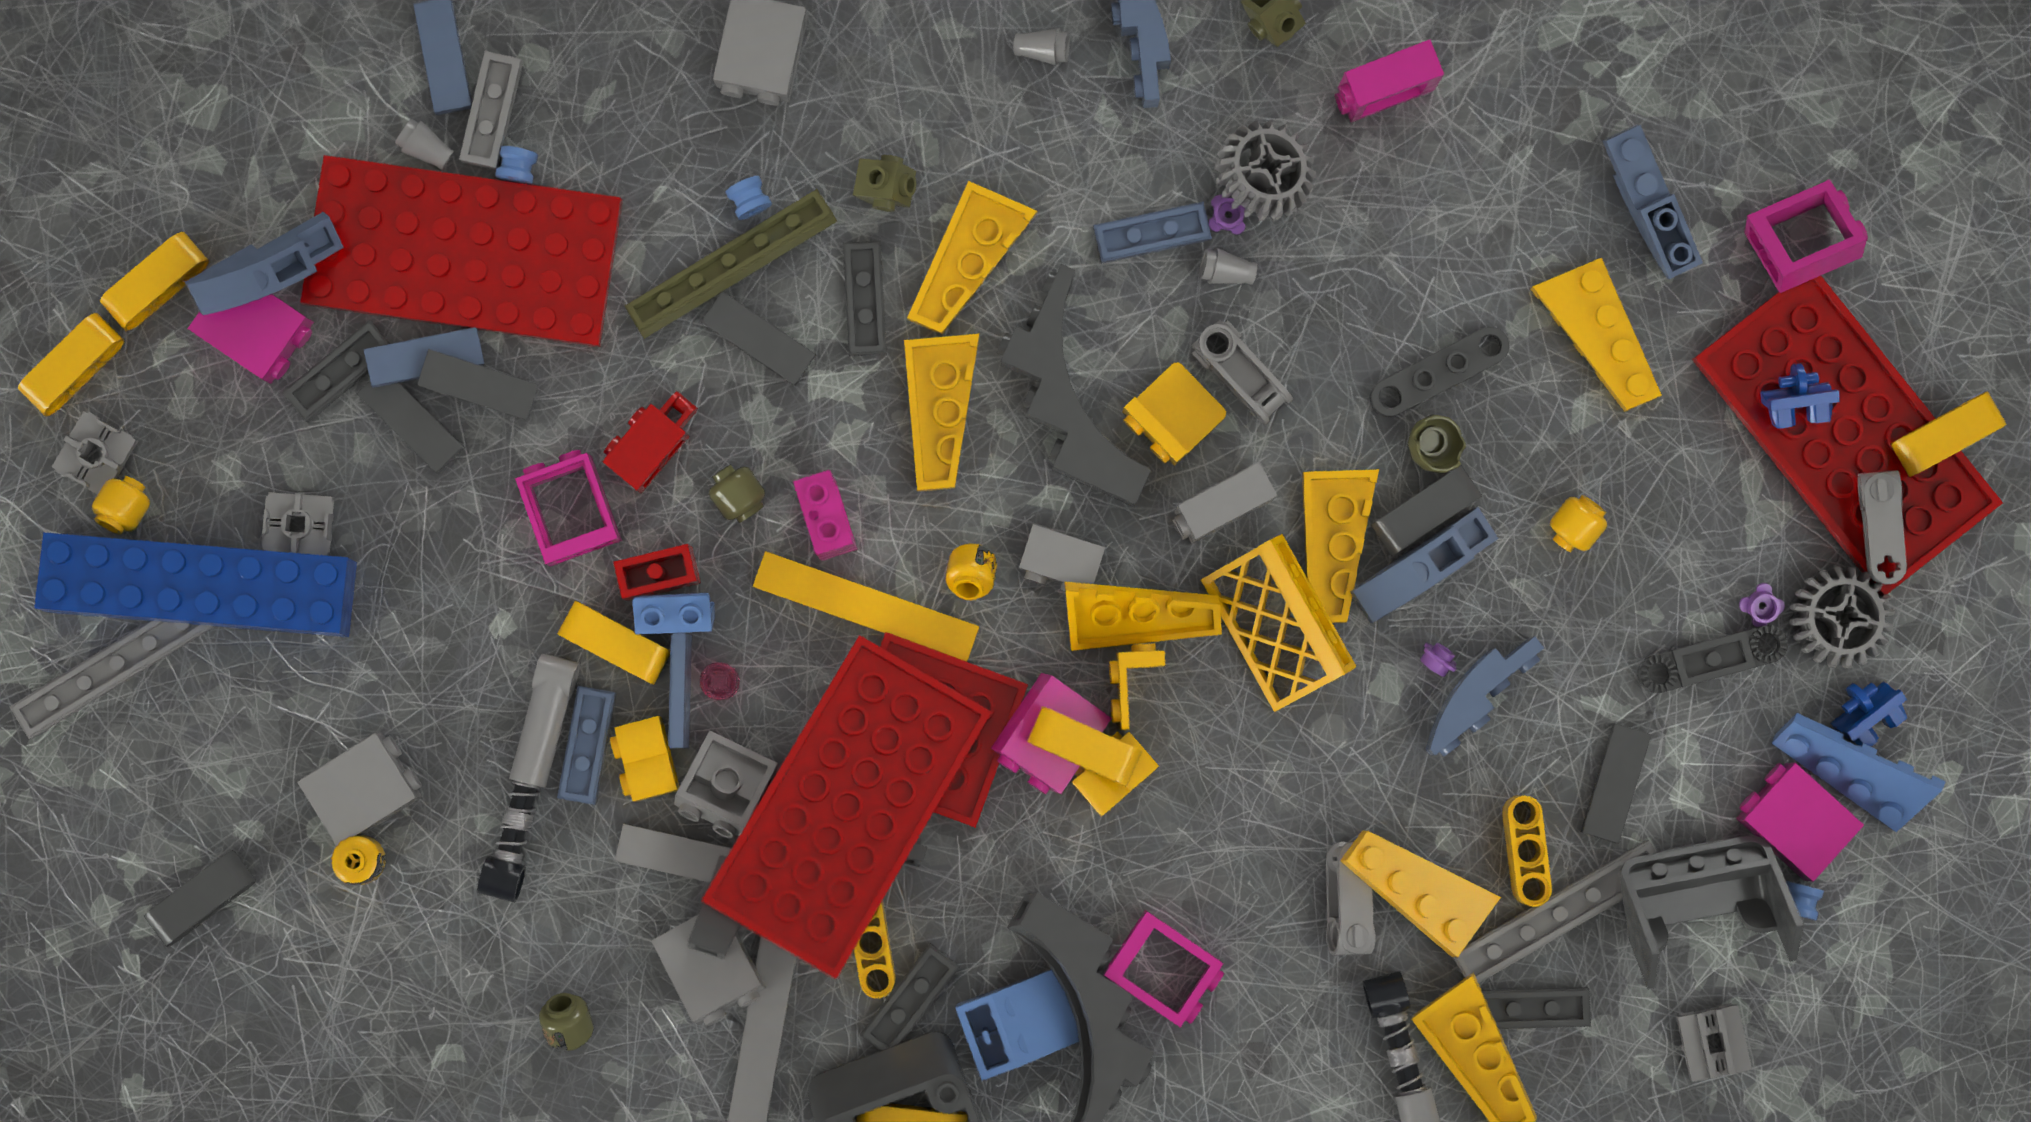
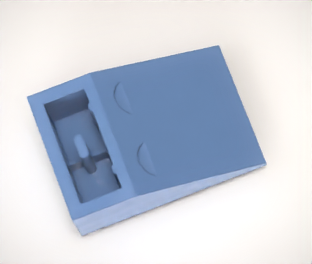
M1051 969L957 1003L955 1006L982 1081L1079 1042L1076 1021L1067 996Z

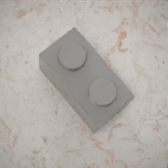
M1033 524L1019 570L1026 572L1024 579L1038 584L1046 585L1047 579L1061 583L1060 590L1065 592L1064 582L1094 584L1106 547Z

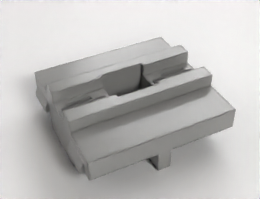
M83 411L71 434L65 436L63 440L65 444L53 463L52 468L57 473L88 487V490L98 495L107 480L118 478L138 440L125 431H120L100 420L98 416L89 411ZM96 444L102 448V454L98 461H95L93 464L87 458Z
M268 492L265 500L261 548L264 551L329 556L332 540V522L334 521V497ZM292 517L305 518L304 532L290 531Z
M1732 1003L1700 1011L1681 1013L1680 1016H1676L1682 1041L1681 1050L1684 1051L1690 1081L1697 1082L1752 1069L1737 1004L1732 1005ZM1717 1033L1720 1037L1721 1049L1709 1051L1706 1036Z

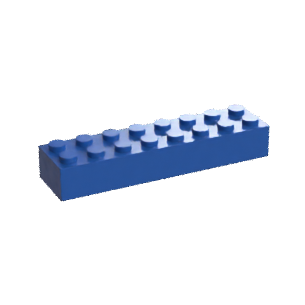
M43 532L34 608L58 614L349 637L357 562L348 557Z

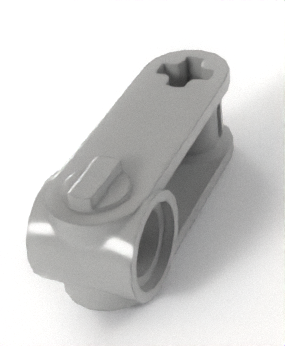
M1218 320L1213 325L1207 327L1191 345L1194 350L1191 352V355L1205 370L1210 368L1254 417L1263 425H1267L1270 422L1269 417L1284 403L1289 404L1293 401V397L1241 341L1242 335L1228 320L1225 322ZM1214 335L1222 337L1226 342V351L1222 354L1210 352L1207 348V338ZM1270 395H1274L1265 406L1262 405Z
M1898 470L1858 474V497L1862 511L1867 571L1873 581L1885 585L1893 584L1904 577L1907 567L1900 474ZM1884 556L1888 558L1889 563L1896 564V570L1889 573V578H1886L1885 572H1878L1877 564L1884 563Z
M1341 841L1334 843L1326 854V942L1328 950L1333 956L1368 955L1373 952L1375 946L1372 888L1340 861L1353 842Z

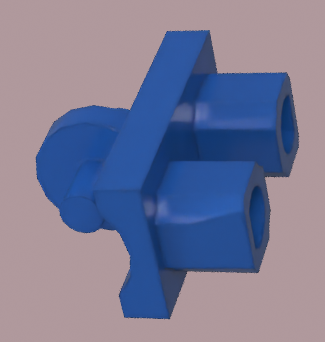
M1802 363L1792 364L1790 376L1779 377V387L1783 389L1760 392L1761 403L1768 408L1771 423L1778 429L1796 425L1795 408L1806 407L1807 420L1810 423L1830 422L1833 408L1832 403L1840 402L1839 390H1832L1828 382L1819 383L1818 373H1806Z
M1882 682L1877 687L1870 683L1863 689L1852 683L1846 688L1851 699L1842 705L1845 712L1830 724L1835 731L1842 733L1844 737L1850 739L1855 745L1862 746L1864 743L1872 747L1879 738L1872 728L1875 724L1882 720L1885 726L1893 728L1907 719L1902 703L1907 698L1901 690H1894L1885 682Z

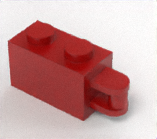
M678 391L667 400L660 410L652 404L647 409L643 406L640 407L628 421L631 428L622 438L617 435L607 445L603 452L607 456L602 462L642 494L690 437L682 429L694 416L698 408ZM673 408L682 414L676 423L667 417Z

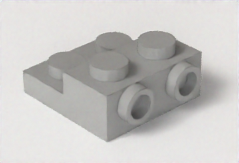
M709 730L675 795L674 805L679 807L678 813L688 820L698 822L701 817L713 823V830L726 838H733L734 834L740 836L758 806L778 763Z

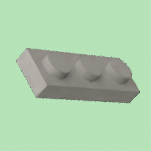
M484 51L459 157L462 163L493 170L499 167L501 160L500 150L501 146H504L523 66L522 59Z

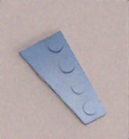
M1796 713L1775 734L1772 744L1895 832L1900 830L1943 790L1946 782L1935 776L1928 779L1913 772L1914 766L1901 760L1896 764L1876 755L1877 749L1864 743L1860 746L1843 740L1842 733L1799 713Z

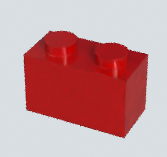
M689 544L613 562L621 598L626 601L633 600L635 596L656 595L701 584L693 547Z

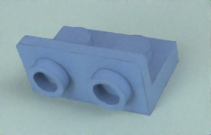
M708 593L635 596L633 598L635 635L712 631L715 619L714 602H710V595Z

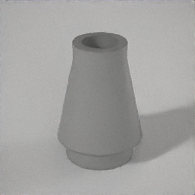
M1060 28L1029 33H1016L1013 46L1014 55L1024 56L1056 66L1059 62H1067L1070 51L1069 32H1061Z
M413 119L407 122L395 142L396 145L402 148V153L435 165L441 170L445 168L454 154V151L447 147L422 121L417 123Z
M1215 247L1214 250L1205 249L1200 263L1199 277L1200 279L1207 280L1208 284L1245 283L1253 285L1257 274V263L1245 260L1218 247Z

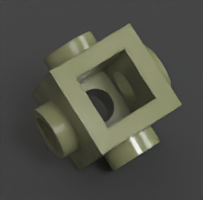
M1299 0L1240 1L1251 20L1247 23L1251 32L1260 41L1265 38L1276 47L1289 40L1306 24L1299 12L1302 8Z
M881 155V160L859 158L853 196L873 204L872 208L881 211L894 212L895 206L910 207L911 198L916 190V170L904 165L903 158L893 155Z

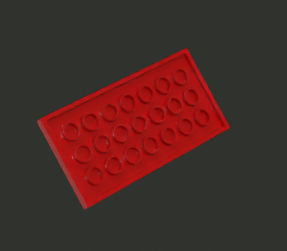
M324 155L314 217L322 212L330 217L344 248L314 264L317 272L304 278L300 303L308 306L462 328H477V330L600 347L623 200L621 197Z
M1818 276L1782 293L1777 292L1692 359L1862 573L1868 571L1862 511L1858 497V474L1899 471L1902 486V518L1907 567L1906 573L1901 580L1893 584H1882V588L1877 592L1880 596L1890 593L2003 504L1962 451L1951 455L1912 477L1908 476L1891 443L1936 418L1822 276ZM1802 363L1806 373L1817 372L1819 383L1828 382L1832 390H1839L1840 402L1832 403L1833 408L1830 422L1810 423L1807 420L1806 407L1795 408L1796 425L1780 429L1772 425L1769 410L1761 403L1760 395L1761 391L1783 389L1779 387V377L1790 376L1792 364ZM1884 556V563L1877 564L1878 572H1885L1886 578H1889V573L1896 570V564L1889 563L1888 558ZM1870 577L1869 583H1870V584L1876 583V582L1873 581V580L1871 579V577Z
M859 635L701 902L836 980L992 712Z

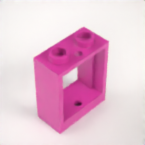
M1429 39L1346 71L1337 88L1338 93L1335 94V100L1341 114H1348L1352 123L1434 91L1444 76V72L1431 40Z
M1827 180L1747 215L1744 233L1779 293L1863 257L1866 241L1868 240L1867 231L1860 220H1854L1849 211L1850 207L1846 195L1842 190L1837 191L1831 180ZM1824 204L1845 240L1792 262L1772 226Z
M574 450L559 456L560 462L545 467L544 463L529 466L523 469V476L515 478L545 564L548 566L560 564L622 541L594 460L588 453L581 454L580 450ZM584 469L604 527L553 545L533 487Z
M827 470L793 481L816 556L821 561L858 550L838 485L832 472Z
M1145 910L1103 974L1181 1028L1185 1021L1191 1024L1199 1014L1203 1005L1198 1001L1205 990L1208 989L1213 992L1221 981L1224 972L1220 968L1224 963ZM1154 928L1208 964L1177 1012L1123 976Z

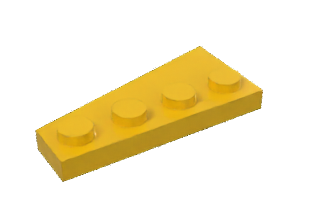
M968 181L907 319L942 335L1033 220L1037 210Z
M1602 257L1530 288L1537 299H1540L1549 310L1550 316L1557 325L1561 326L1573 341V345L1580 355L1584 356L1596 371L1597 377L1624 412L1662 396Z
M979 334L904 340L917 492L953 489L956 486Z
M1379 469L1302 473L1306 577L1332 623H1346L1348 621L1353 597L1350 591L1354 589L1360 555L1364 545V537Z
M1064 582L1071 651L1222 635L1219 595Z
M1362 831L1340 860L1451 957H1459L1501 898L1370 831Z
M1474 972L1412 1016L1411 1020L1489 1122L1536 1121L1537 1115Z

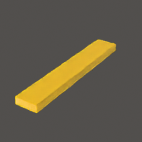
M767 551L763 555L752 586L867 628L896 635L966 662L969 659L980 627Z

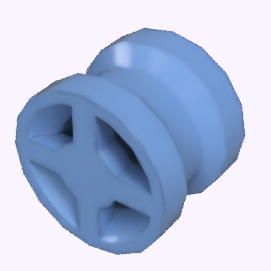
M501 146L500 156L502 157V164L496 169L495 177L504 181L532 185L534 177L531 169L532 165L537 163L538 154L523 148Z
M759 176L746 178L725 191L729 200L735 202V213L739 220L755 216L772 205L769 196L764 195L761 190L762 182Z
M1786 881L1800 916L1817 921L1819 913L1816 910L1817 901L1822 899L1824 891Z

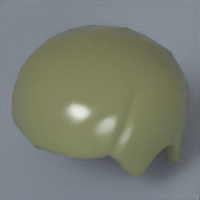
M1430 415L1419 420L1413 426L1408 439L1411 459L1423 470L1434 473H1446L1461 465L1460 457L1466 448V443L1459 426L1450 417Z

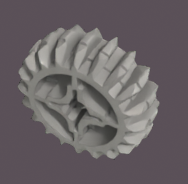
M1256 120L1251 122L1248 128L1245 125L1239 126L1234 132L1235 134L1232 133L1226 137L1224 146H1221L1217 152L1219 159L1214 165V170L1221 173L1216 178V184L1226 186L1222 192V198L1231 196L1234 199L1232 209H1236L1241 205L1245 208L1244 217H1250L1253 212H1256L1260 222L1264 221L1268 214L1273 221L1279 220L1283 214L1288 217L1296 211V208L1303 206L1307 201L1306 196H1309L1313 191L1314 185L1311 182L1316 177V171L1310 169L1314 164L1315 157L1304 155L1308 150L1309 144L1299 145L1296 142L1299 132L1289 136L1286 134V124L1281 125L1275 130L1272 120L1266 121L1262 127ZM1250 149V162L1245 167H1240V153ZM1290 174V188L1287 192L1281 193L1279 186L1282 184L1281 179L1284 175Z
M1840 566L1832 567L1830 575L1826 570H1820L1817 572L1818 582L1813 578H1807L1804 583L1809 592L1802 589L1795 592L1796 597L1803 601V603L1790 605V610L1800 613L1799 618L1790 619L1789 621L1791 626L1800 625L1802 630L1793 635L1794 640L1806 638L1808 641L1801 649L1803 653H1809L1816 649L1813 661L1820 663L1827 656L1829 668H1836L1840 661L1844 669L1852 668L1854 660L1858 665L1866 664V653L1871 657H1877L1880 652L1875 643L1882 646L1889 643L1888 638L1881 634L1882 631L1894 630V625L1885 622V617L1893 616L1895 611L1894 609L1884 610L1883 603L1891 600V596L1889 594L1878 596L1877 594L1883 586L1882 583L1876 582L1868 586L1870 574L1864 572L1857 578L1855 567H1848L1845 573H1843ZM1834 586L1841 587L1840 595L1835 597V601L1830 607L1816 606L1820 597L1828 589ZM1854 592L1865 602L1869 615H1865L1858 610L1856 606L1857 596L1853 595ZM1845 610L1843 615L1847 614L1848 619L1856 621L1839 625L1838 623L1841 620L1836 621V616L1829 614ZM1815 619L1822 621L1828 629L1827 639L1831 640L1830 644L1818 632ZM1853 628L1867 629L1864 637L1856 645L1848 649H1842L1844 640H1848Z

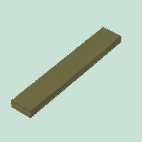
M818 189L624 307L645 339L836 223L837 220Z

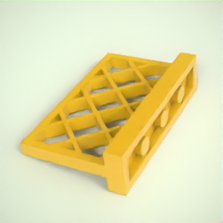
M1283 534L1268 540L1200 579L1209 595H1219L1221 618L1274 712L1357 667ZM1259 555L1267 568L1264 581L1246 576L1250 560ZM1241 566L1240 573L1232 571ZM1223 575L1238 580L1234 598L1222 595L1214 581ZM1244 583L1262 588L1258 606L1240 601ZM1269 590L1282 594L1286 602L1283 614L1265 609ZM1238 608L1256 613L1252 632L1239 627L1236 621ZM1263 616L1281 621L1277 640L1259 634ZM1288 624L1301 628L1304 634L1302 648L1284 642ZM1257 641L1275 646L1271 665L1258 661L1254 653ZM1282 649L1300 655L1296 673L1277 667ZM1306 657L1319 661L1326 676L1318 680L1303 676ZM1275 674L1294 680L1290 695L1281 700L1273 688ZM1300 682L1307 684V686L1298 690Z

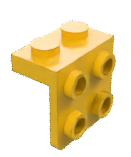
M1178 362L1170 365L1137 398L1134 397L1122 411L1127 416L1123 419L1125 424L1137 436L1143 433L1153 443L1149 448L1164 464L1169 460L1174 466L1226 417V410Z
M1156 643L1131 645V652L1116 653V661H1109L1110 684H1117L1118 699H1111L1112 722H1119V730H1129L1127 668L1165 666V650L1156 651Z

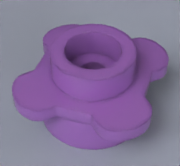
M1222 195L1215 196L1211 201L1214 209L1213 216L1208 221L1209 228L1214 232L1222 229L1231 231L1234 235L1241 234L1245 230V223L1243 222L1245 208L1240 205L1238 208L1232 209L1233 198H1222ZM1225 212H1231L1232 217L1226 218Z
M1760 583L1757 585L1756 591L1749 597L1741 598L1739 608L1751 616L1752 624L1755 627H1762L1774 621L1783 612L1785 604L1783 600L1776 598L1772 594V587L1769 584ZM1764 602L1765 607L1760 609L1759 604Z
M1426 642L1424 645L1425 653L1420 658L1421 662L1442 677H1445L1449 670L1455 672L1457 663L1453 660L1455 657L1454 653L1440 643H1436L1433 646Z

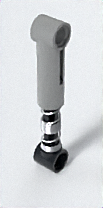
M542 653L539 657L532 682L533 692L509 779L514 780L512 781L515 784L514 791L509 794L511 797L510 806L505 807V815L502 818L504 825L500 826L503 832L500 842H496V845L499 847L494 849L493 857L488 856L483 864L477 886L479 894L514 903L519 897L526 867L521 864L522 856H524L521 853L522 845L527 843L525 834L526 831H530L534 815L531 812L536 810L533 804L535 797L540 795L538 789L546 788L569 699L572 697L577 684L580 662Z
M1398 971L1363 981V989L1371 1016L1378 1019L1379 1027L1384 1028L1386 1036L1383 1040H1387L1389 1046L1386 1052L1388 1053L1390 1066L1395 1068L1392 1070V1073H1396L1399 1083L1396 1089L1401 1090V1092L1394 1096L1401 1122H1441L1432 1087L1422 1084L1421 1077L1423 1072L1418 1069L1417 1065L1420 1059H1418L1416 1045L1413 1044L1414 1039L1409 1036L1407 1029L1410 1023L1405 1021L1408 1019L1406 1010L1410 1008V1001L1401 972Z

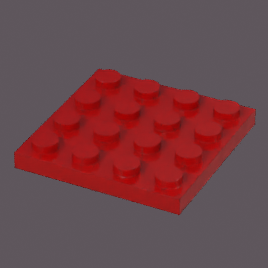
M885 632L880 645L881 648L992 712L934 813L976 828L999 766L997 760L1000 755L992 750L991 747L1021 704L1028 684Z

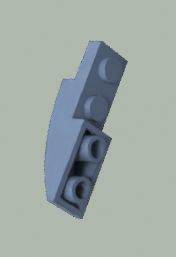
M1118 0V2L1111 3L1113 25H1120L1121 36L1136 35V38H1130L1131 60L1139 61L1140 75H1133L1135 98L1142 97L1143 108L1158 107L1160 97L1157 70L1169 69L1171 63L1168 38L1161 14L1155 0Z
M1634 125L1603 140L1602 142L1616 174H1613L1618 189L1640 234L1666 278L1671 279L1702 264L1703 261L1674 194H1669L1641 125Z
M322 212L258 249L252 244L185 281V284L202 315L212 314L258 300L317 272L314 264L344 247L330 217Z
M1479 507L1473 508L1415 549L1407 551L1351 590L1350 593L1368 621L1373 623L1475 558L1474 555L1499 538Z
M1535 636L1526 639L1504 658L1496 648L1490 649L1460 678L1442 705L1431 729L1425 749L1430 756L1436 755L1439 752L1443 757L1461 744L1458 739L1461 734L1468 729L1474 733L1491 720L1487 714L1495 707L1485 695L1490 693L1492 697H1495L1511 684L1507 679L1518 669L1523 674L1540 661L1537 654L1544 647Z

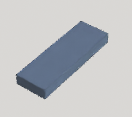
M430 0L413 4L434 113L441 115L471 109L472 98L453 0Z
M1204 201L1093 225L1101 264L1209 241L1212 238Z
M468 328L363 349L371 387L375 388L419 379L428 349L484 366L477 328Z
M672 633L668 732V746L670 748H689L692 635L687 633Z
M583 686L577 687L557 798L596 805L617 692Z

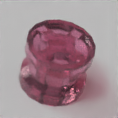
M716 662L704 668L699 682L701 690L706 696L723 701L730 699L736 694L739 689L740 678L735 668L726 663Z

